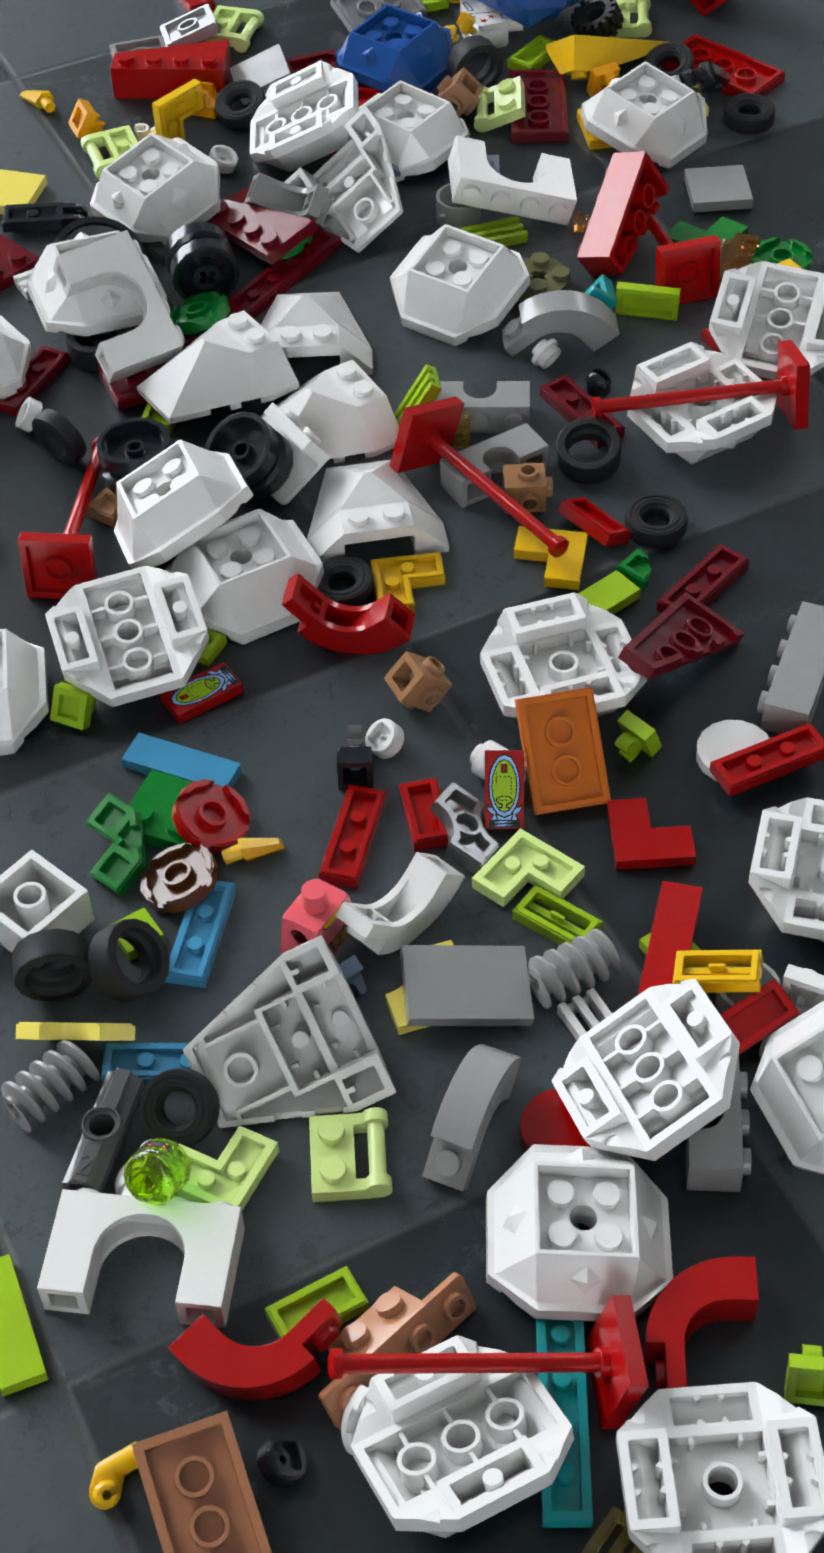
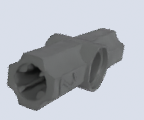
M116 1068L114 1071L107 1072L94 1107L87 1111L82 1118L81 1126L83 1133L62 1182L64 1189L77 1191L81 1188H91L103 1193L115 1160L122 1156L126 1150L127 1142L125 1135L144 1089L143 1079L134 1075L132 1071ZM103 1132H110V1133L107 1134V1135L98 1136L99 1134H101V1133H103Z

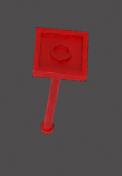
M650 215L647 220L648 230L660 245L656 247V286L681 288L680 305L716 298L719 292L721 240L718 236L712 235L674 243L655 217Z
M792 340L778 341L777 380L603 400L600 397H592L593 417L597 418L602 417V413L777 393L776 404L794 430L807 429L810 364Z
M455 396L404 408L390 462V467L394 471L401 473L440 463V459L444 458L543 542L553 557L558 558L566 552L569 547V541L566 538L555 535L452 447L464 402Z
M97 438L93 440L91 446L93 453L64 533L20 532L17 541L27 598L62 599L74 585L98 579L92 535L78 534L101 471L96 448Z
M612 1295L585 1339L587 1353L343 1354L341 1348H331L328 1355V1374L331 1380L342 1379L343 1374L591 1373L601 1430L620 1429L649 1386L631 1295Z

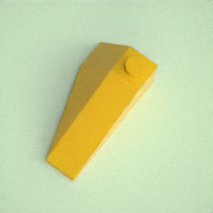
M572 35L546 44V51L560 75H571V80H586L592 68L613 61L620 65L647 56L653 48L669 42Z

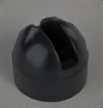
M600 368L592 370L585 380L586 393L593 397L608 395L611 392L609 373Z

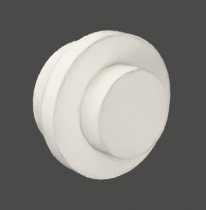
M554 338L549 341L546 339L541 340L532 350L534 356L531 362L535 366L540 365L543 369L552 365L561 354L558 342Z

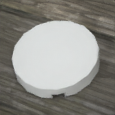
M724 720L713 723L702 731L697 741L696 762L704 774L717 781L709 771L710 762L770 738L766 732L755 724L742 720Z

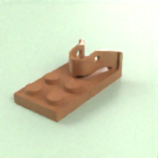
M227 1411L131 1444L163 1553H272Z

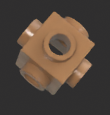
M463 67L452 78L448 75L440 82L437 87L439 90L437 96L451 102L458 117L463 114L468 116L476 108V102L484 87Z
M544 463L503 465L502 490L529 513L546 512L547 497H553L552 476L546 477Z
M406 651L384 677L402 705L409 709H414L415 707L427 712H431L453 686L444 674L446 669L440 661L432 656L425 658Z

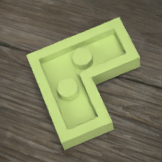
M520 828L472 877V888L502 907H505L528 882L532 885L536 884L564 899L584 877L585 866Z
M239 1125L218 1160L179 1143L173 1155L170 1156L164 1167H168L171 1170L163 1168L156 1178L158 1187L163 1185L162 1188L165 1191L190 1202L210 1204L213 1201H225L233 1206H240L243 1211L279 1152L278 1142Z

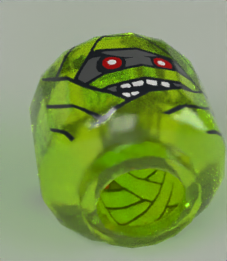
M154 1138L143 1144L129 1158L124 1168L125 1183L132 1196L139 1201L153 1205H162L169 1202L186 1185L191 1175L190 1160L184 1149L176 1142L166 1138Z

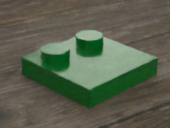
M151 769L129 804L142 816L144 842L146 844L167 849L171 846L187 843L178 834L172 821V807L181 790L192 783V781Z

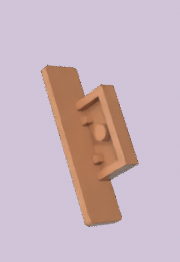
M456 1272L449 1275L423 1300L394 1286L387 1293L381 1295L375 1304L356 1321L346 1326L333 1344L328 1347V1350L330 1351L331 1348H341L343 1354L422 1353L438 1345L476 1310L477 1304L463 1276ZM343 1374L342 1379L333 1380L319 1393V1399L335 1427L341 1430L343 1413L353 1393L361 1384L368 1388L371 1377L377 1374Z

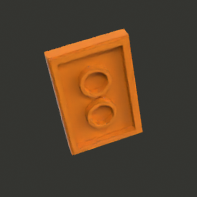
M593 687L514 700L522 750H524V762L533 815L606 804L607 800H611Z

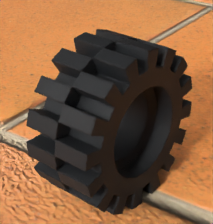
M582 0L579 2L581 6H576L573 9L575 13H571L570 16L572 19L570 23L576 35L616 36L618 34L616 29L621 30L623 27L622 22H624L623 14L616 0H588L586 2Z

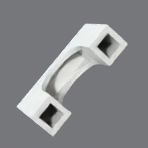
M455 136L448 158L452 203L568 226L577 203L570 159L541 153L533 176V182H517L500 175L489 165L485 141Z
M128 230L56 255L53 270L66 297L100 285H115L131 293L140 305L142 322L138 327L122 335L100 342L95 356L109 384L171 360L182 351L185 342L180 327L178 325L174 326L169 316L170 307L164 297H160L156 289V279L150 268L146 269L141 259L142 251L139 243L135 239L132 240Z
M81 1188L77 1191L62 1189L37 1286L44 1310L90 1314L99 1272L110 1252L130 1239L142 1236H155L172 1242L184 1254V1262L175 1299L180 1324L192 1325L204 1314L217 1328H226L245 1231L242 1209L240 1206H233L225 1201H213L209 1204L189 1202L182 1197L176 1196L158 1199L144 1197L138 1193L135 1196L134 1192L117 1195L100 1193L91 1188Z

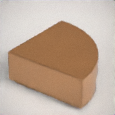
M105 487L89 503L86 511L87 517L115 528L118 519L115 493Z

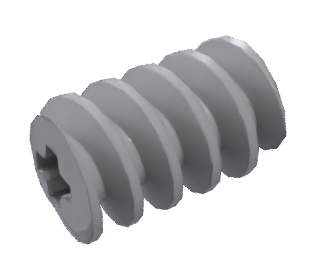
M593 929L587 932L586 937L580 935L573 938L572 943L565 942L560 944L557 950L550 949L545 951L543 957L537 955L530 958L528 963V979L536 998L545 1009H548L552 1006L550 994H553L559 1002H563L566 1000L565 987L574 996L581 993L580 980L587 988L595 987L593 974L596 973L603 982L608 981L610 977L608 967L620 975L621 962L616 948L608 936L601 930Z
M62 1040L57 1043L56 1051H46L43 1054V1062L36 1060L30 1063L29 1072H18L15 1076L16 1083L7 1081L2 1084L1 1092L6 1107L16 1123L26 1132H32L29 1117H34L40 1123L46 1121L42 1109L45 1105L54 1112L60 1110L56 1099L57 1096L60 1095L68 1102L74 1100L70 1086L74 1085L82 1092L87 1090V1085L83 1078L85 1075H88L94 1081H99V1072L92 1060L70 1041Z

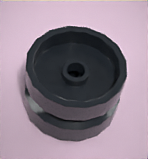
M201 221L189 223L175 230L166 242L164 249L165 264L170 273L174 289L181 298L186 300L193 295L212 291L220 293V296L223 294L228 296L236 287L240 276L239 263L233 252L230 240L223 229L213 223Z
M240 412L228 416L214 428L205 446L206 450L228 453L254 495L249 500L255 501L268 498L278 491L289 478L293 466V450L288 440L256 413Z
M130 418L109 425L99 434L96 440V448L104 486L113 491L116 498V483L171 446L169 430L161 422L150 418Z

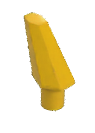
M26 90L19 95L21 99L37 107L39 110L44 108L48 113L55 110V104L52 102L54 97L50 91Z
M238 838V844L221 850V854L226 865H229L243 858L248 862L284 850L285 847L280 838Z

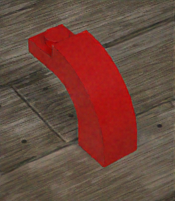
M299 573L288 579L282 601V606L300 620L297 631L300 635L321 647L342 653L369 655L399 647L410 641L415 614L392 593L364 606L343 605L326 597Z
M721 1257L698 1263L678 1274L662 1290L648 1318L644 1345V1363H654L655 1390L687 1387L685 1344L690 1336L699 1328L718 1321H755L759 1301L756 1257Z
M323 1297L280 1339L262 1346H246L228 1339L202 1314L168 1349L177 1361L199 1383L208 1389L234 1399L267 1400L283 1396L301 1388L322 1372L312 1355L317 1350L322 1352L333 1344L340 1333L338 1329L343 1323L337 1310Z

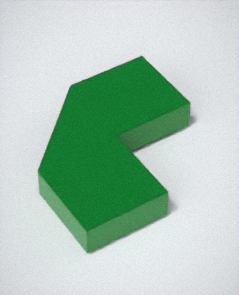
M722 216L705 231L680 220L667 234L674 243L717 235L721 240V252L731 251L748 236V226Z
M108 793L85 822L89 829L112 843L89 874L123 898L147 867L142 816L137 810L111 793Z

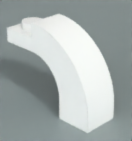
M416 852L399 882L387 895L372 904L343 902L336 917L348 925L346 931L351 936L358 939L376 954H389L401 949L402 945L411 943L438 918L455 895L465 876L436 855Z

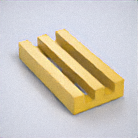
M762 950L677 951L673 984H681V981L695 978L705 993L760 992L761 966H763ZM708 966V967H699V968H684V967ZM726 966H751V967H726Z

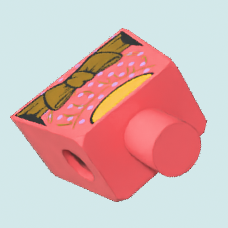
M318 878L305 882L301 888L300 895L282 917L281 954L322 935L332 954L335 955L350 936L346 931L348 925L336 917L343 902L351 903L350 896L345 891Z

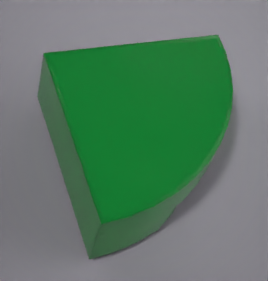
M637 548L616 566L618 572L638 586L643 592L650 584L652 571L648 561L649 558L641 549Z

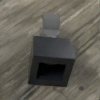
M348 725V747H339V752H337L339 790H347L349 784L373 788L371 746H364L363 725Z

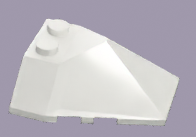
M366 105L344 125L352 139L314 175L300 167L284 182L302 188H311L317 184L328 188L327 195L332 196L333 199L321 228L340 236L343 243L358 253L403 213L383 128Z
M340 292L276 295L261 326L279 341L286 358L340 355V364L353 359L367 375L373 374L372 348Z
M243 310L216 322L209 330L138 385L137 391L170 424L211 415L210 409L230 405L231 410L242 408L241 402L260 398L261 403L270 402L300 387L279 341Z
M353 359L321 372L276 404L282 411L289 407L302 420L299 425L302 430L308 426L322 439L318 445L331 457L330 459L334 460V463L345 462V456L364 453L365 458H369L394 449L399 425L388 398ZM265 413L260 416L275 430L279 428Z
M391 460L326 468L307 536V541L322 562L335 556L345 555L344 545L410 536L414 554L448 552L449 543L442 520L403 472L397 473L390 467Z
M322 935L282 953L183 1048L191 1069L204 1075L217 1092L220 1105L217 1123L220 1128L275 1122V1120L296 1117L308 1118L309 1116L337 1112H357L396 1093L378 1045L338 962Z

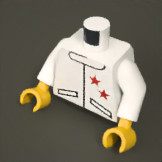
M478 0L460 1V16L456 23L462 32L463 39L471 35H481L488 38L496 48L506 47L509 44V32L523 31V25Z

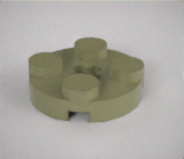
M535 252L531 255V258L523 259L530 275V285L518 301L523 302L532 296L549 291L568 290L570 270L564 264L549 258V255L545 252Z

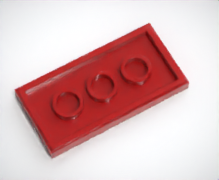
M694 34L682 43L691 50L694 56L695 69L699 68V63L707 61L728 71L731 82L723 85L724 89L720 92L731 97L742 93H754L765 96L785 81L786 72L699 35ZM675 60L666 61L661 64V67L671 71L680 66V63Z

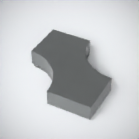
M452 782L434 801L430 811L441 820L448 834V846L444 854L475 875L494 856L499 846L486 832L482 824L481 810L484 803Z

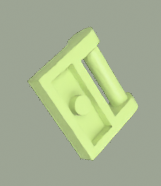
M616 0L623 14L624 22H622L623 27L621 30L616 29L618 34L616 36L611 35L610 37L645 38L650 36L652 33V23L649 20L648 10L651 7V1ZM630 13H638L637 23H630Z
M218 5L213 12V16L220 32L202 40V43L229 39L230 47H233L237 52L244 53L250 46V39L255 30L263 24L264 15L255 9ZM242 22L247 23L241 34L236 33Z
M521 76L513 79H504L499 84L490 88L483 86L482 93L476 102L477 115L474 117V128L476 131L483 133L526 117L525 88ZM494 102V113L488 115V104Z
M129 125L85 135L80 142L83 151L89 154L94 165L93 171L99 180L101 172L106 166L138 143ZM106 146L111 158L103 159L99 147Z
M372 1107L364 1110L362 1113L309 1116L313 1202L382 1198L392 1193V1178L387 1174L384 1131L389 1125L388 1113L384 1108ZM367 1133L369 1175L366 1178L356 1179L354 1134Z

